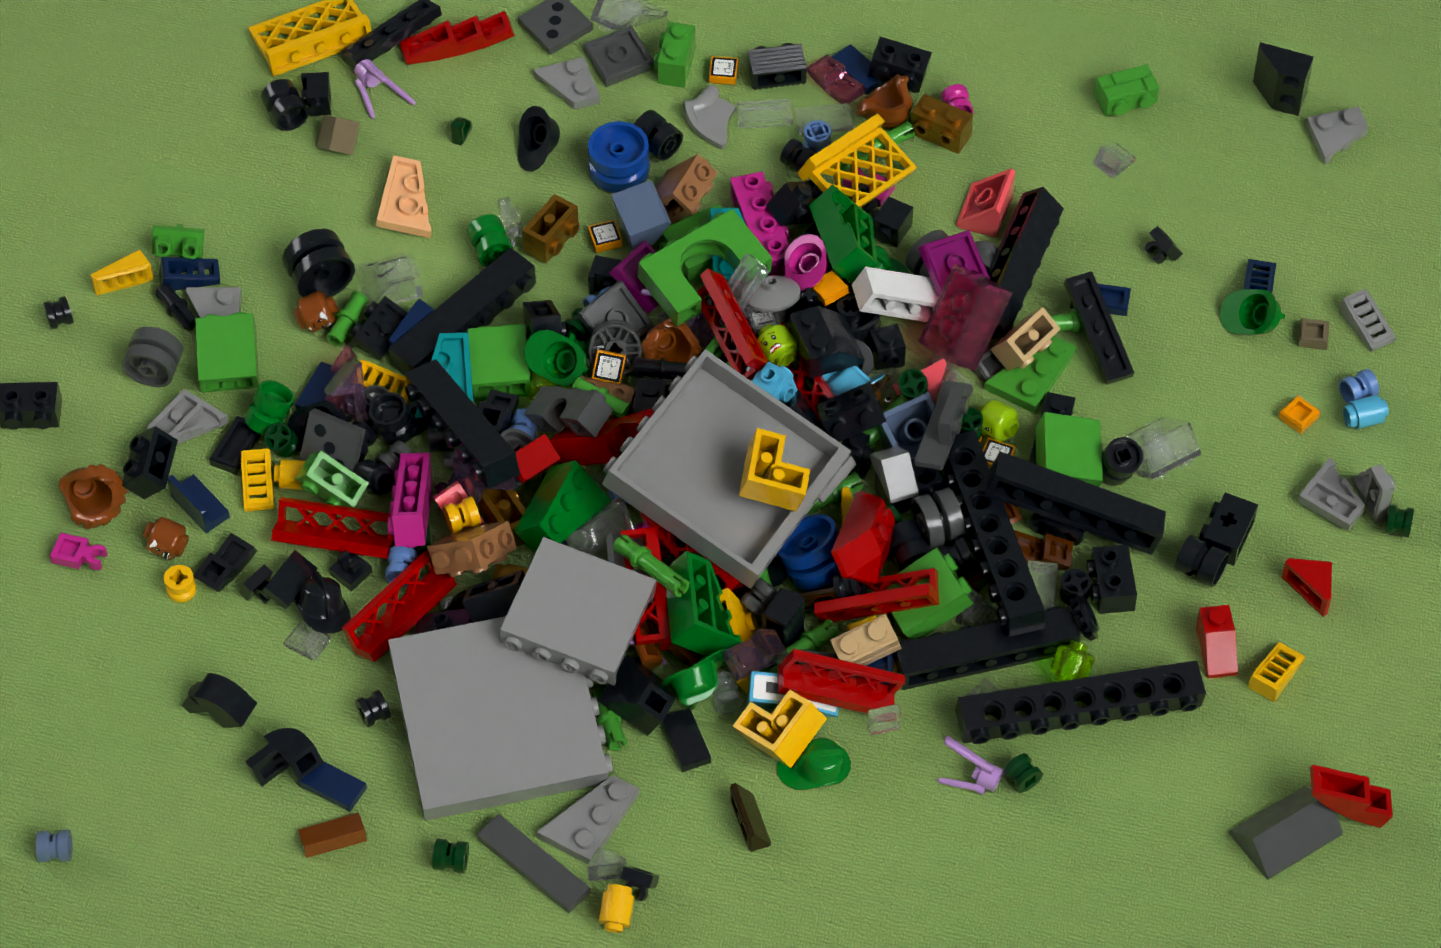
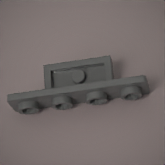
M953 381L944 382L914 459L916 466L937 470L944 468L956 434L960 433L962 418L969 409L970 397L973 392L971 384Z

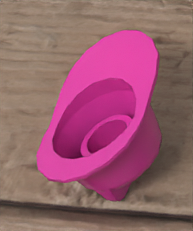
M812 234L802 235L795 239L788 246L785 253V277L797 282L800 292L805 291V288L814 287L821 281L829 269V259L824 242L818 236Z

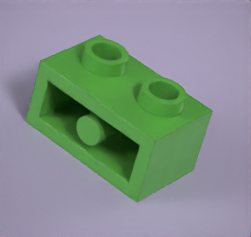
M668 22L666 33L661 32L659 48H661V52H656L654 69H658V84L685 88L696 48L695 26Z
M321 450L309 455L295 480L302 484L301 488L314 496L316 494L326 500L325 504L350 508L356 506L369 484Z

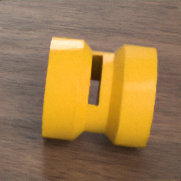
M472 496L464 498L459 504L450 503L443 506L444 516L452 534L462 531L463 527L466 526L475 527L481 525L480 514Z

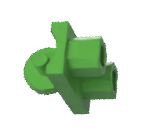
M177 224L176 227L153 225L152 254L161 257H167L168 255L182 256L186 259L203 258L204 229L184 228L183 224Z

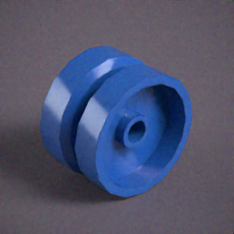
M617 121L598 127L590 135L588 142L589 171L591 179L598 187L608 192L617 193L647 180L650 171L649 143L647 135L641 128L632 123Z
M817 514L804 517L777 553L781 563L786 567V572L791 582L797 588L812 590L827 586L833 582L834 573L839 571L831 550L840 531L835 521L829 516Z

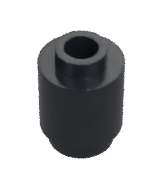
M363 460L355 469V474L369 483L366 490L377 495L386 494L395 486L393 471L374 460Z

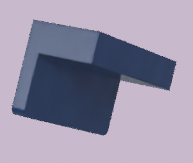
M194 474L181 483L173 475L167 478L171 497L205 533H208L230 518L229 511Z

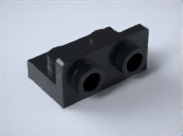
M386 296L383 297L379 304L373 301L364 313L368 317L364 324L360 321L357 322L349 333L352 340L347 345L352 349L357 344L379 361L390 347L389 338L407 315L404 309Z

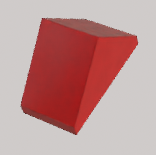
M543 434L515 452L520 475L517 477L521 483L545 472L550 466L558 465L561 462L560 456L546 434Z
M1294 558L1286 560L1281 578L1321 616L1327 615L1332 597V562Z

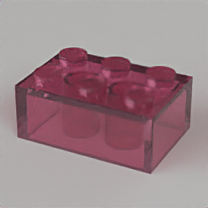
M954 264L918 342L948 362L976 371L1012 292L980 272Z

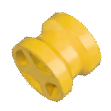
M175 565L165 572L163 579L167 595L172 601L183 603L194 597L196 585L193 572L189 567Z

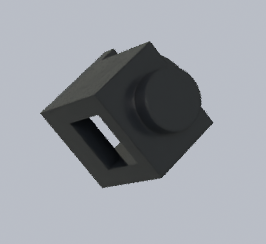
M329 72L301 73L303 86L302 100L305 105H308L309 116L331 115Z
M595 255L588 275L589 294L595 295L596 291L600 292L602 289L608 286L611 287L617 282L609 273L622 260Z
M861 432L842 441L841 444L851 450L850 456L853 457L856 466L848 475L856 472L860 479L865 480L872 464L870 460V454L873 453V448L870 447L871 435Z

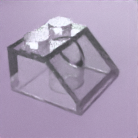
M1162 417L1124 436L1137 442L1142 449L1143 461L1136 473L1141 477L1152 480H1159L1168 476V471L1174 468H1183L1193 462V458L1201 455L1191 424L1186 421Z

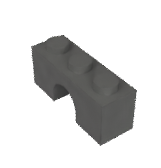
M542 386L524 414L542 432L560 433L566 424L577 436L595 438L613 409L605 402L606 397L597 390L586 391L578 388L567 389L560 386Z

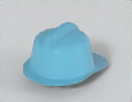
M855 365L822 375L835 396L867 382L873 384L882 379L885 373L869 378Z

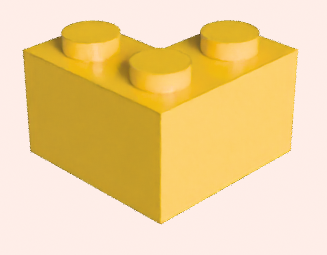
M757 428L748 444L739 496L797 512L806 496L810 469L782 462L786 435Z
M789 690L772 714L750 702L732 727L750 744L791 768L827 718L812 702Z

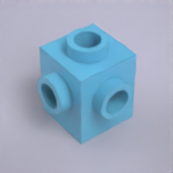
M769 361L762 370L755 374L752 380L753 383L783 404L791 401L798 390L793 380V373L785 366L780 365L778 367Z

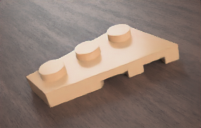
M393 155L376 220V227L431 239V225L429 224L428 206L425 200L421 161Z

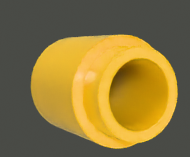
M281 459L280 465H275L274 482L279 483V489L303 490L301 488L302 484L295 480L306 461Z
M618 884L607 885V890L602 895L598 921L599 924L604 925L605 931L622 933L623 928L630 927L634 903L631 887Z

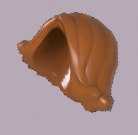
M897 74L891 80L885 82L883 86L876 88L870 96L863 99L857 105L856 115L870 119L878 113L885 121L882 125L883 127L893 128L901 125L908 118L913 108V100L907 87L908 76Z
M670 318L652 327L642 342L643 358L660 360L661 357H664L666 361L687 363L693 356L698 358L703 352L702 347L699 346L698 339L688 325L683 323L676 327ZM662 378L666 379L668 383H672L674 381V379Z
M103 464L97 466L89 465L87 468L82 467L72 470L61 477L58 484L71 510L72 521L79 526L82 524L85 529L97 528L101 524L103 526L107 525L120 514V505L126 502L124 495L127 493V490L122 485L123 480L120 476H117L116 471L106 468Z

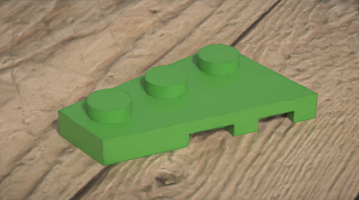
M1053 336L1051 338L1052 343L1039 353L1037 351L1033 355L1034 360L1022 370L1018 366L1009 372L1004 368L984 382V389L1035 413L1046 398L1047 392H1050L1076 354L1077 346Z

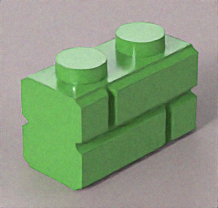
M1148 64L1095 79L1094 95L1101 105L1105 116L1112 114L1122 115L1130 109L1138 107L1148 108L1157 102L1159 85L1155 77L1152 76V71Z

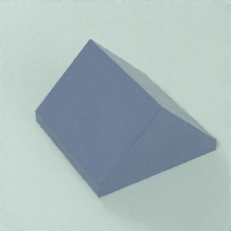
M646 181L611 195L617 218L632 251L644 240L652 247L671 224L653 181Z
M929 392L884 412L887 422L878 425L884 450L898 446L909 452L911 460L915 459L935 408Z

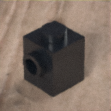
M888 196L880 210L876 209L872 214L874 237L882 243L898 247L913 224V206Z
M898 324L870 330L869 348L874 357L873 363L877 373L904 367L906 344Z

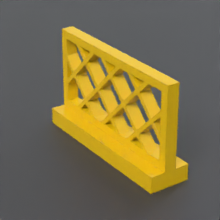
M322 0L248 27L249 34L266 59L273 77L340 53V51L372 31L369 18L366 14L361 13L353 0ZM345 2L347 4L344 9L334 8ZM315 13L322 14L320 18L309 17ZM329 15L339 17L337 21L327 20ZM290 22L297 23L295 27L285 26V24ZM304 24L314 26L312 30L302 29ZM265 31L272 32L270 36L259 35V33ZM279 33L289 35L287 39L277 38Z
M877 113L811 156L797 174L803 181L810 178L822 192L826 191L831 185H834L845 195L852 197V201L861 208L912 174L917 169V166L882 129L881 126L885 121ZM876 138L884 144L885 150L874 147V140ZM857 151L868 153V161L857 159ZM875 155L886 158V166L876 164ZM892 160L899 161L905 170L893 168ZM840 162L850 164L851 173L840 170ZM858 167L869 169V177L858 175ZM875 171L886 174L887 182L877 180ZM821 175L834 176V184L827 183ZM840 178L852 181V189L842 187ZM858 183L869 185L870 193L859 191Z

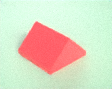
M1011 168L972 183L956 226L960 229L997 238L1013 198L1015 171Z

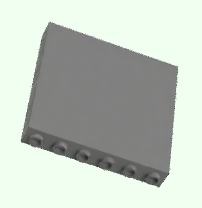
M705 349L698 358L693 356L684 368L686 374L682 378L678 375L668 388L671 393L667 398L662 395L652 408L655 413L651 418L645 416L636 428V431L639 433L635 438L629 436L620 448L622 452L620 457L617 459L613 456L603 470L607 475L602 485L751 589L842 468L851 450ZM757 428L786 435L782 462L810 469L806 496L797 512L739 496L748 444Z
M506 616L388 640L425 821L597 786L608 779V772H613L609 753L604 754L602 744L606 743L603 725L597 726L595 716L600 715L597 698L590 697L589 688L593 687L592 679L580 672L570 673L564 670L561 665L551 661L541 662L525 651H513L505 647L500 642V628Z

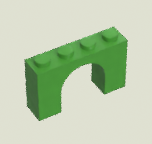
M734 209L726 213H718L705 225L692 228L686 236L679 240H671L663 249L654 254L649 253L645 255L638 264L639 280L676 327L699 315L701 312L702 299L681 271L682 266L689 259L702 254L719 256L733 267L746 285L757 278L771 273V255Z

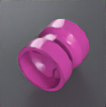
M954 84L943 90L941 94L943 102L971 114L974 113L972 104L969 101L968 90L964 85Z

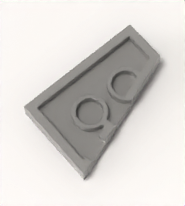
M612 775L537 831V838L591 866L638 798L639 788Z

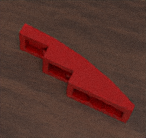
M504 10L482 21L476 15L454 26L447 20L400 42L405 61L409 65L470 53L514 37L515 34L509 16Z

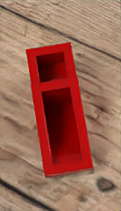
M1318 765L1310 767L1312 796L1326 807L1347 818L1381 828L1393 817L1391 789L1370 785L1369 777Z

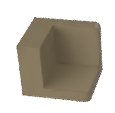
M323 115L317 147L352 155L355 149L360 122Z

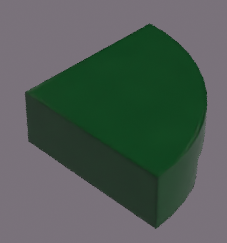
M457 117L452 122L451 134L453 144L461 146L465 142L472 129L470 120Z

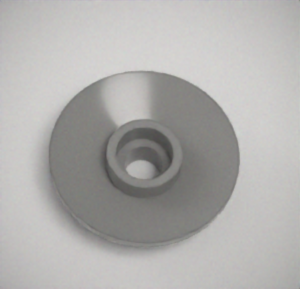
M771 275L751 281L743 291V299L746 305L754 310L778 312L796 304L801 292L799 285L794 280L785 276Z

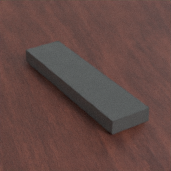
M498 814L477 834L478 841L567 913H570L591 893L588 885L501 815Z

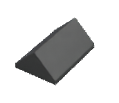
M1303 786L1231 829L1229 834L1263 876L1269 880L1343 834V830L1335 811L1313 797L1311 788Z

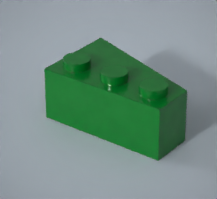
M831 185L809 204V208L821 239L824 242L834 273L839 278H845L853 284L865 266L873 268L877 265L873 219L837 187Z
M576 460L550 466L517 525L515 532L532 551L538 549L543 537L561 543L611 500Z
M685 551L668 566L690 583L685 594L680 592L681 597H676L666 588L671 643L706 657L726 648L727 653L718 660L720 662L741 645L742 641L739 635H734L729 621L732 619L730 610H724L719 598L723 592L710 560Z

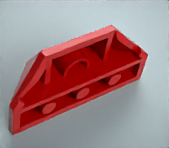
M863 491L856 492L831 550L842 578H852L855 581L869 585L877 583L889 553L895 524L893 512L891 509H887L883 498Z

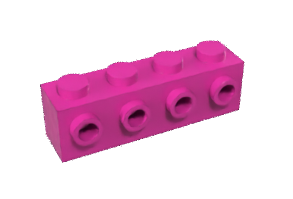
M763 171L730 178V196L734 208H739L747 227L772 257L771 273L768 276H784V259L789 246V232L787 226H780L766 205L774 196L771 182H766Z
M430 452L401 453L399 469L395 470L394 475L395 486L392 487L393 501L390 502L391 517H388L389 535H394L395 547L405 546L407 548L424 546L426 543L433 487Z

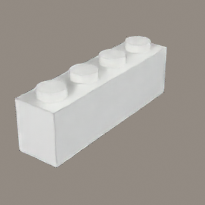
M865 266L852 284L858 308L861 312L958 327L971 310L966 292L940 300L930 277Z

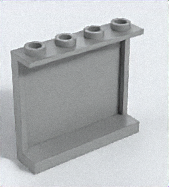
M543 537L500 628V642L510 650H522L530 653L541 662L551 661L559 664L570 673L580 672L585 674L596 683L615 685L617 671L648 602L651 603L655 596L657 580Z

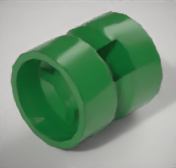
M494 214L482 215L468 225L467 235L472 246L475 248V253L482 266L487 267L510 247L514 250L509 237L506 235L503 223L498 216Z
M263 381L254 395V402L250 404L245 414L246 424L253 431L265 435L266 430L271 425L284 422L294 402V394L288 387L277 381Z

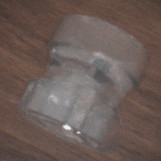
M718 673V684L712 694L714 695L712 702L715 711L719 714H730L740 710L744 706V699L742 693L738 691L739 685L736 682L735 673Z

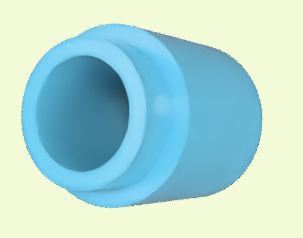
M1378 395L1349 402V405L1343 406V417L1347 427H1355L1357 430L1384 423L1385 416L1389 415L1385 399H1381Z

